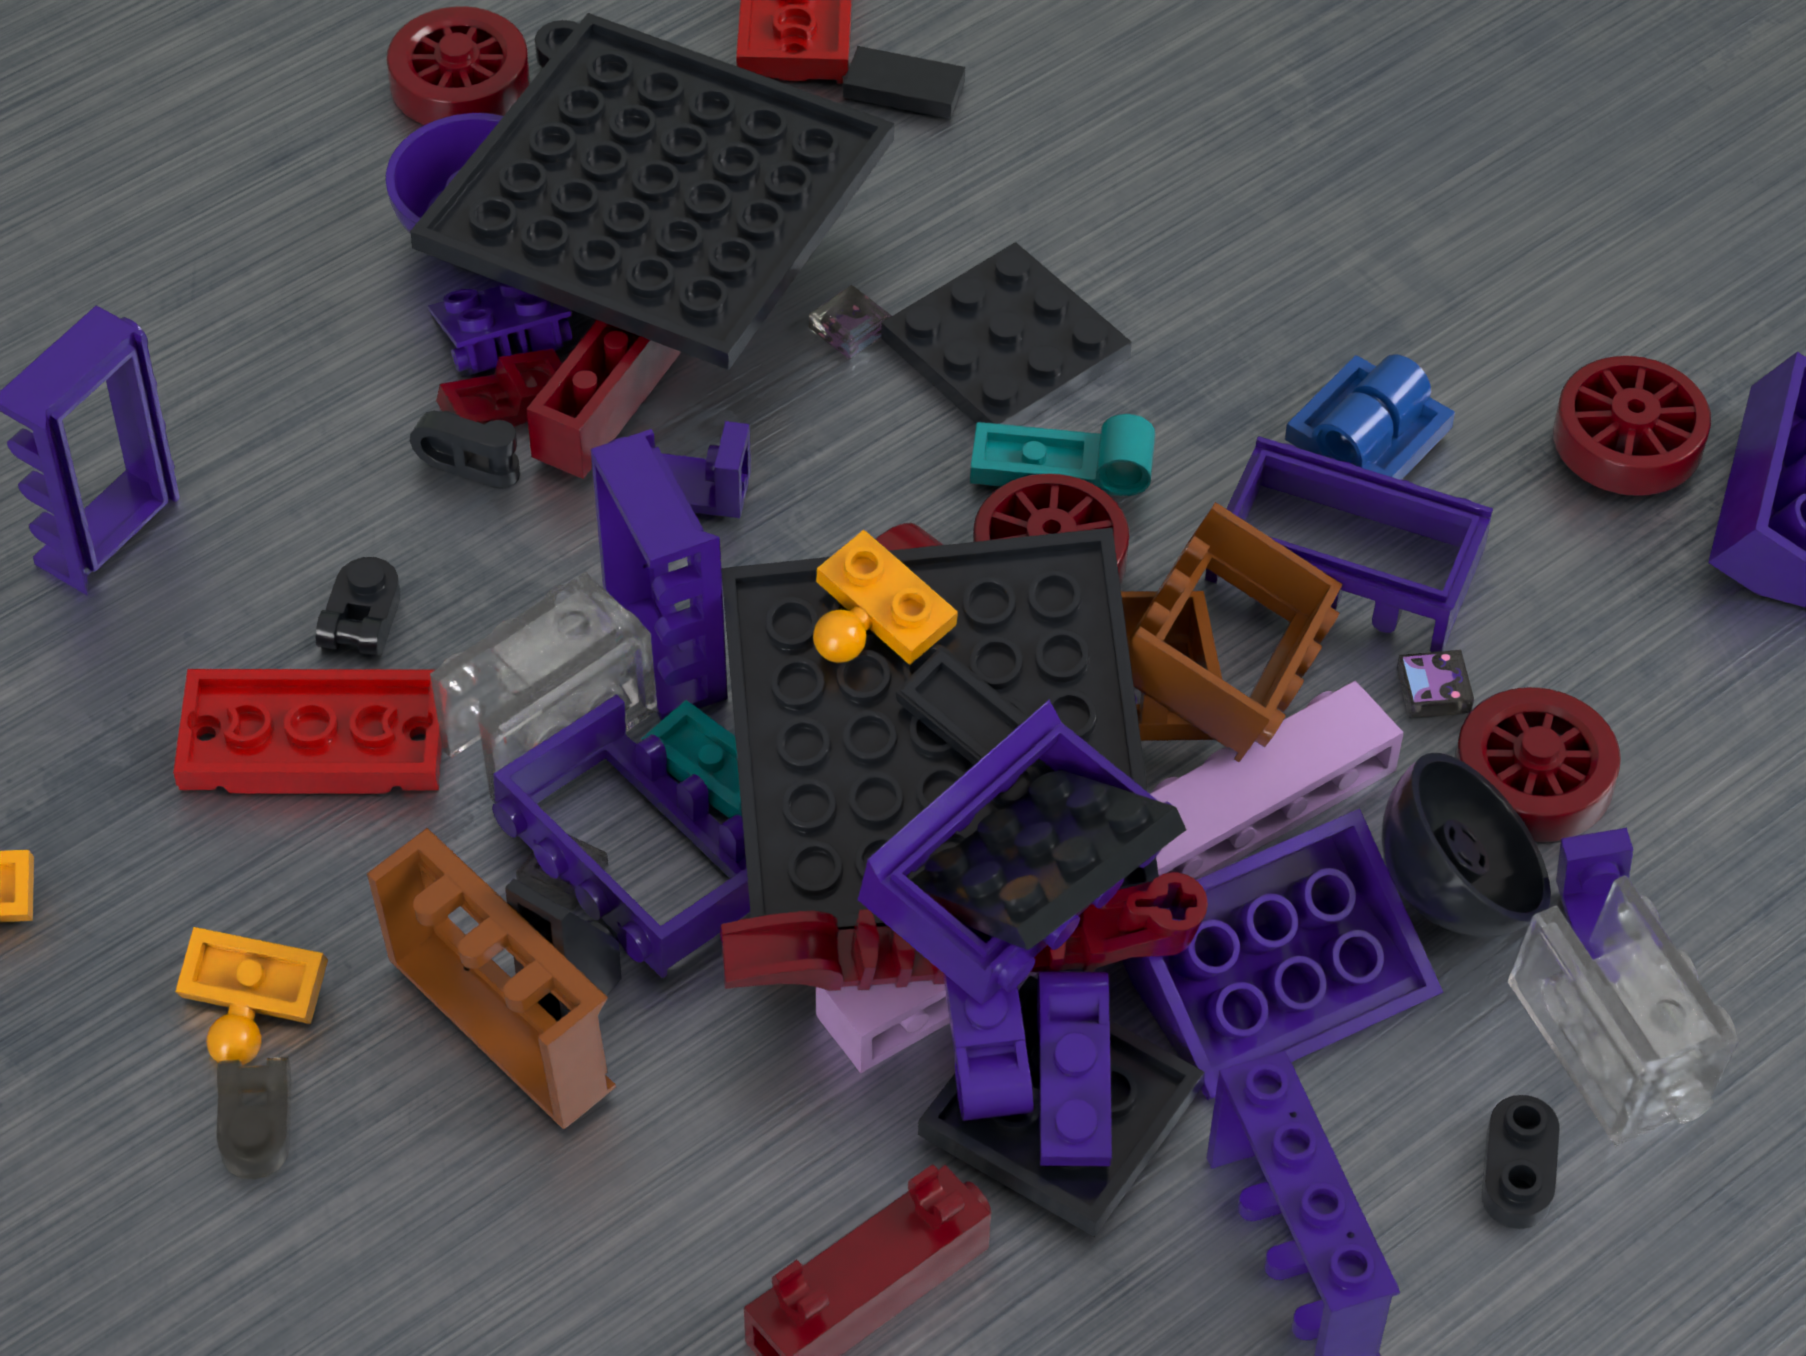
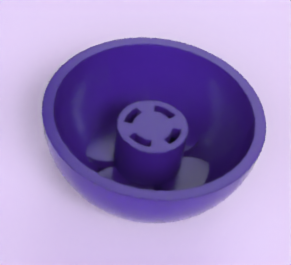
M486 113L448 116L420 127L397 146L387 165L385 175L386 188L397 218L409 233L504 116Z

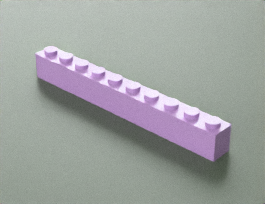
M1355 680L1335 692L1326 691L1316 696L1306 708L1283 720L1265 748L1254 742L1240 762L1234 760L1237 754L1235 750L1222 748L1213 753L1203 765L1180 778L1170 777L1165 779L1150 794L1160 802L1165 803L1168 801L1172 806L1177 807L1187 830L1162 848L1156 856L1159 876L1178 872L1189 875L1197 880L1234 863L1393 773L1397 768L1404 732ZM1030 972L1023 981L1027 980L1030 975L1034 976L1038 972ZM932 980L909 982L907 987L896 988L895 983L871 985L870 990L858 991L857 986L841 987L839 991H827L816 987L817 1018L860 1073L950 1023L945 984L934 985Z

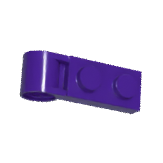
M964 925L984 943L989 942L993 938L991 935ZM943 973L955 1053L957 1095L962 1120L968 1121L1032 1113V1083L1018 986L1011 992H1007L1003 988L999 989L987 1002L981 1005Z
M1039 971L1037 984V1029L1039 1033L1040 1165L1110 1166L1112 1160L1108 972Z

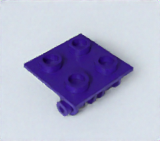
M499 282V286L481 291L474 289L456 290L445 295L442 302L428 305L429 312L457 347L452 349L451 352L458 372L469 370L472 375L495 368L498 356L494 338L496 339L500 356L511 355L507 334L510 333L513 335L518 354L529 352L524 329L526 330L530 352L551 348L554 351L563 348V342L572 340L570 325L566 319L571 316V311L568 308Z

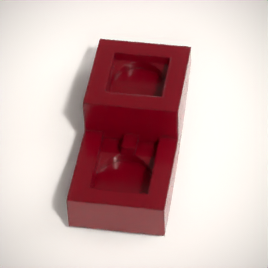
M553 348L498 357L495 375L439 384L436 402L441 411H450L475 422L486 424L494 420H503L515 427L528 422L527 407L562 363Z

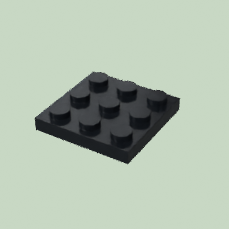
M1017 242L881 322V339L975 424L983 422L1022 426L1131 357L1132 341Z
M1059 769L1037 778L1030 785L1029 792L1008 808L995 811L983 818L977 826V831L958 845L933 855L926 862L925 869L913 877L911 881L962 924L1023 949L1030 950L1187 829L1175 806Z
M1030 975L1020 987L1018 993L1032 1083L1033 1112L963 1121L959 1108L954 1073L918 1120V1135L1095 1237L1201 1090L1205 1072L1109 1019L1111 1165L1041 1166L1039 1033L1037 1029L1038 979Z

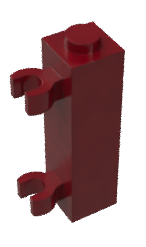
M931 1164L908 1181V1192L804 1265L795 1260L772 1277L773 1287L744 1307L745 1342L757 1356H841L989 1249L992 1211L984 1194L972 1182L966 1181L962 1183L946 1165L938 1170L934 1164Z

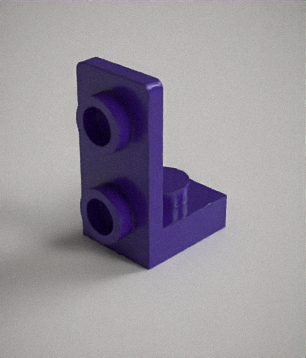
M725 421L720 445L710 444L706 459L663 454L694 513L733 518L741 517L751 474L750 424Z
M1627 828L1561 838L1556 883L1586 987L1591 992L1646 984L1653 980L1654 969L1628 886L1634 849Z

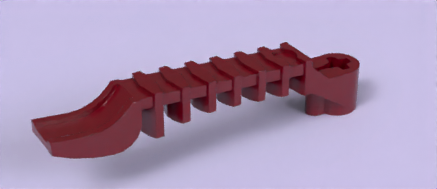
M1178 872L1162 874L1151 882L1118 890L1103 907L1098 909L1091 904L1079 915L1080 922L1077 928L1063 945L1056 950L1051 949L1047 945L1034 957L1035 964L1030 972H1059V970L1069 969L1095 972L1096 968L1130 957L1178 954L1191 944L1206 915L1208 908L1206 892L1193 877ZM869 909L859 910L854 929L839 930L837 917L821 911L771 914L721 924L720 935L725 989L772 984H800L822 988L827 991H839L841 987L857 986L858 991L870 990L871 985L895 983L896 988L907 987L909 982L932 980L934 985L945 984L943 972L889 926L877 927L874 916Z

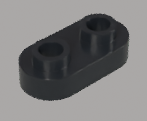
M1514 1095L1500 1101L1492 1111L1486 1135L1482 1202L1487 1213L1495 1221L1516 1229L1533 1227L1546 1218L1550 1211L1556 1188L1560 1132L1559 1120L1554 1110L1547 1103L1533 1096ZM1515 1121L1528 1122L1535 1128L1523 1129ZM1510 1180H1524L1531 1188H1516L1510 1183Z

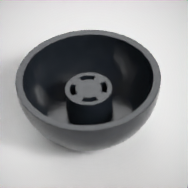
M1428 753L1415 761L1400 777L1393 788L1382 822L1381 840L1383 857L1390 877L1400 895L1431 923L1446 930L1470 936L1502 935L1522 929L1542 918L1547 912L1551 900L1548 872L1534 838L1508 800L1483 775L1455 757L1443 753Z

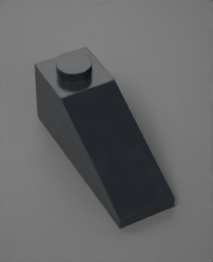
M514 878L505 887L507 903L607 996L622 979L619 941L615 939L614 935L602 924L593 920H583ZM514 958L515 973L517 974L524 966ZM551 992L537 1002L557 1022L570 1012Z

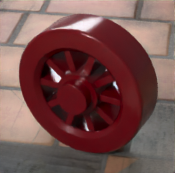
M457 6L440 8L424 13L406 23L394 35L387 50L389 83L394 102L409 118L423 125L459 114L486 113L504 116L530 83L527 45L522 33L508 19L485 9Z
M1613 356L1588 363L1567 380L1558 402L1553 426V438L1562 460L1583 480L1614 493L1651 495L1673 489L1684 483L1695 473L1701 463L1710 432L1711 412L1702 391L1690 378L1679 370L1649 358Z
M1035 474L1012 480L996 489L987 497L975 517L973 542L1113 528L1121 585L1127 567L1129 528L1120 506L1098 486L1068 475Z
M1538 687L1509 689L1494 694L1479 703L1464 720L1454 756L1478 771L1501 792L1515 812L1521 817L1535 842L1559 841L1561 838L1579 835L1595 825L1610 805L1621 763L1620 749L1616 736L1609 724L1596 710L1566 693Z

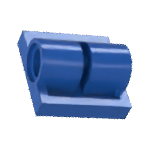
M1392 354L1386 356L1375 366L1355 355L1287 423L1285 440L1299 449L1338 461L1349 462L1355 466L1396 479H1403L1452 429L1455 411L1430 398V381L1422 368L1411 359L1402 355Z

